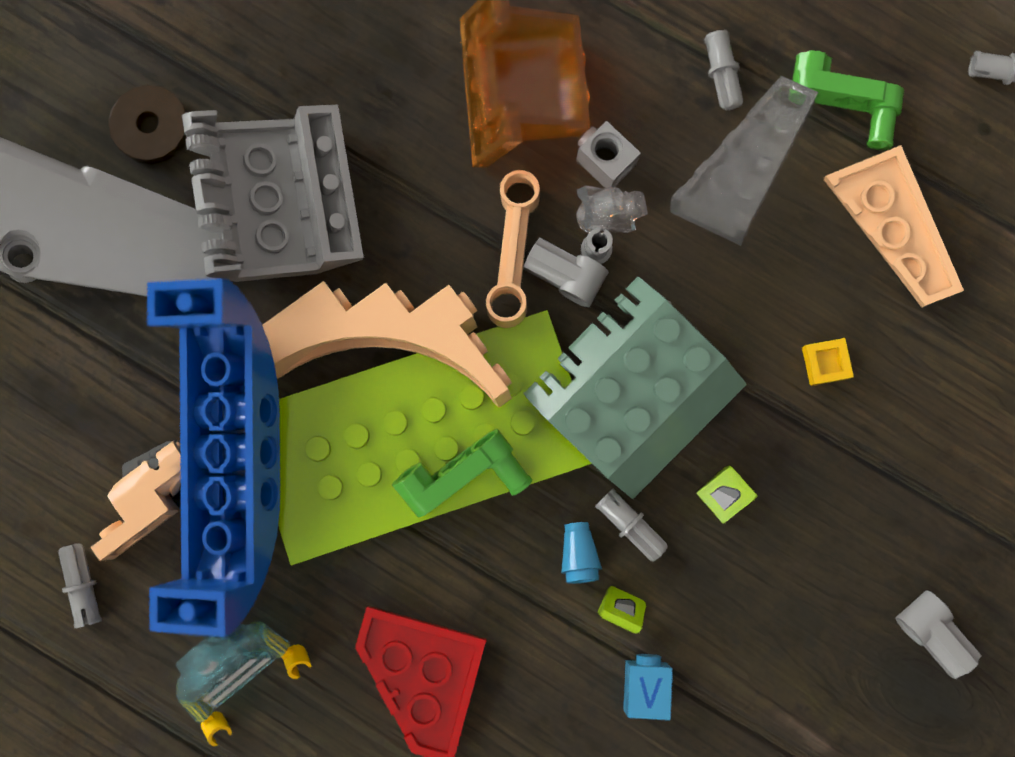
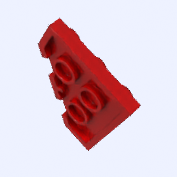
M367 606L355 649L362 662H365L383 701L404 734V739L413 754L424 757H455L486 638Z

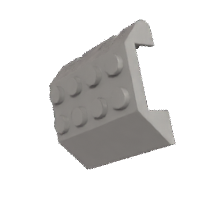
M338 105L298 106L294 119L216 123L217 110L192 111L182 116L184 133L186 136H189L186 139L187 150L210 157V160L197 159L189 164L190 173L195 175L191 179L196 212L202 215L197 218L199 229L222 234V239H209L201 243L203 254H209V256L204 257L207 277L240 282L311 275L354 263L364 258Z

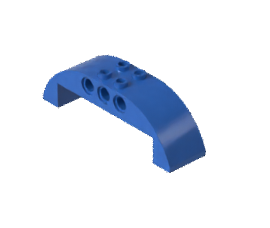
M228 279L147 282L148 326L179 328L181 579L150 587V631L226 637L235 631L252 608L264 584L277 537L280 512V409L275 364L270 344L257 314L242 292Z

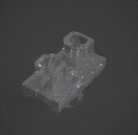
M584 186L577 189L578 197L583 202L579 206L576 216L579 227L585 232L589 233L595 228H601L600 231L606 229L612 232L628 233L636 230L635 219L647 215L648 211L643 192L632 191L628 193L615 187L605 189Z

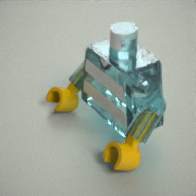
M262 622L240 624L231 635L226 637L208 636L177 662L176 667L181 676L177 680L176 697L197 723L201 722V728L208 743L211 746H217L218 744L213 734L218 730L224 729L229 735H232V730L223 713L213 712V708H218L280 657L283 658L288 676L293 679H299L300 673L296 665L306 664L309 668L312 667L304 646L293 645L289 647L288 640Z

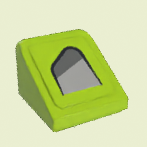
M731 466L724 467L696 492L698 497L722 524L758 497Z
M610 586L606 591L598 613L601 618L637 634V632L640 633L646 604L642 599L614 586Z

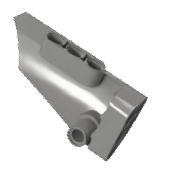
M0 137V271L9 274L12 279L22 283L39 279L147 296V282L215 279L206 276L204 257L209 256V254H203L201 243L209 239H222V234L199 229L197 218L202 215L197 214L195 208L92 167L84 166L80 170ZM25 253L33 256V261L26 267L19 268L12 265V260L19 254Z

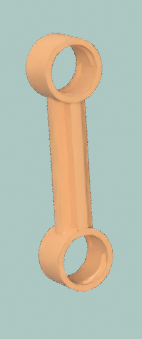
M524 170L508 173L500 184L501 203L506 210L498 281L497 285L487 295L486 307L490 320L502 328L517 326L523 321L527 312L526 296L521 289L529 214L539 204L540 190L536 177ZM524 183L529 185L535 194L525 203H514L507 198L506 192L510 186ZM502 294L516 296L521 303L517 314L507 318L496 315L493 312L492 303L498 296Z

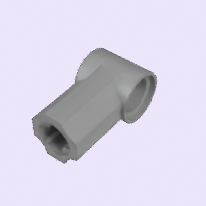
M540 237L532 247L523 266V270L559 288V292L563 296L584 307L591 306L609 273L603 265L583 255L575 257Z
M924 591L895 617L902 630L917 644L924 646L950 677L957 679L964 674H968L978 665L982 655L952 622L954 616L949 608L932 592Z

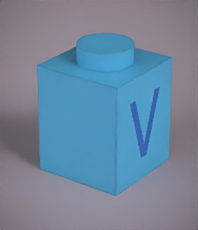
M636 654V661L626 660L624 712L627 717L670 720L672 667L666 662H661V656L653 654Z

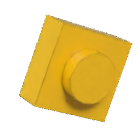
M845 338L809 344L802 347L810 386L854 377Z

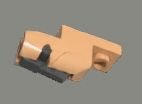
M174 440L167 441L123 464L122 479L113 486L107 496L124 520V523L119 520L106 527L99 534L102 539L90 547L100 561L117 558L180 511L169 495L171 493L172 496H175L181 489L180 442L177 441L175 443Z

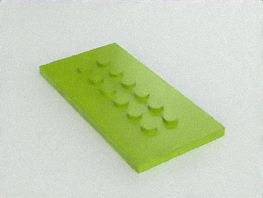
M548 310L525 317L515 327L502 328L498 326L476 334L488 351L483 357L491 367L498 363L512 382L507 386L512 399L500 408L468 377L453 367L419 353L279 399L280 512L278 526L290 565H295L509 492V489L492 468L486 469L434 510L418 518L392 486V483L405 470L419 462L433 475L476 441L495 429L501 432L513 448L511 453L527 475L532 478L531 484L592 464L523 394L534 382H537L549 395L553 393L540 378L545 371L552 373L564 388L572 382L570 374L560 365L558 360L562 351Z

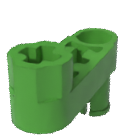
M811 50L797 54L791 89L792 97L806 102L868 112L872 115L867 146L877 150H887L893 147L896 117L901 114L903 87L885 81L830 72L832 58L827 56L825 52Z
M495 429L476 441L433 475L419 462L405 470L392 483V486L414 514L420 518L434 510L486 469L492 468L509 489L512 496L527 488L531 484L532 478L527 475L512 455L513 448L498 429Z

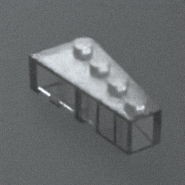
M781 76L747 113L746 118L738 127L724 138L719 148L709 159L705 160L695 170L694 175L689 181L675 192L671 197L670 212L741 245L805 125L818 92Z

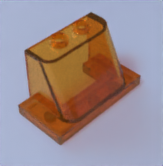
M478 0L460 18L473 167L487 168L522 143V141L578 137L590 129L589 91L586 87L584 70L586 57L582 50L578 15L509 6V0Z

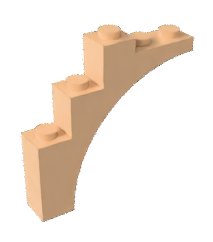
M323 281L262 325L270 344L277 379L300 365L334 352L369 347L396 348L416 352L453 367L480 387L498 408L512 399L507 388L512 383L510 378L498 363L493 367L490 366L483 357L488 352L479 337L472 332L477 328L472 315L477 312V309L464 292L457 295L450 285H447L415 309L402 290L394 294L387 283L352 306L340 288L332 292Z

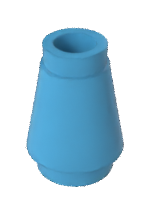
M576 522L564 525L561 573L566 574V582L568 584L598 581V570H601L602 567L591 531L589 530V523Z

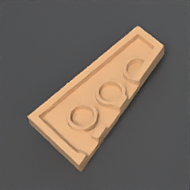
M901 145L825 176L824 181L921 307L964 291Z

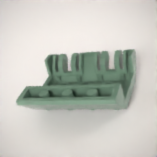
M637 277L626 288V291L639 303L638 306L633 304L623 294H620L615 299L618 307L625 314H629L633 318L623 329L610 315L602 312L597 319L611 333L606 336L592 323L568 347L582 363L578 366L564 352L558 358L560 365L568 373H572L575 376L566 388L560 384V381L552 373L545 371L540 378L553 393L549 395L537 382H534L523 393L536 409L572 445L632 499L747 385L729 361L663 296L640 277Z

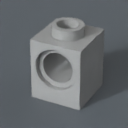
M606 121L598 130L594 126L591 127L577 143L580 147L576 161L610 192L637 165L641 153ZM600 148H608L614 153L615 158L609 161L602 160L596 155L595 151Z

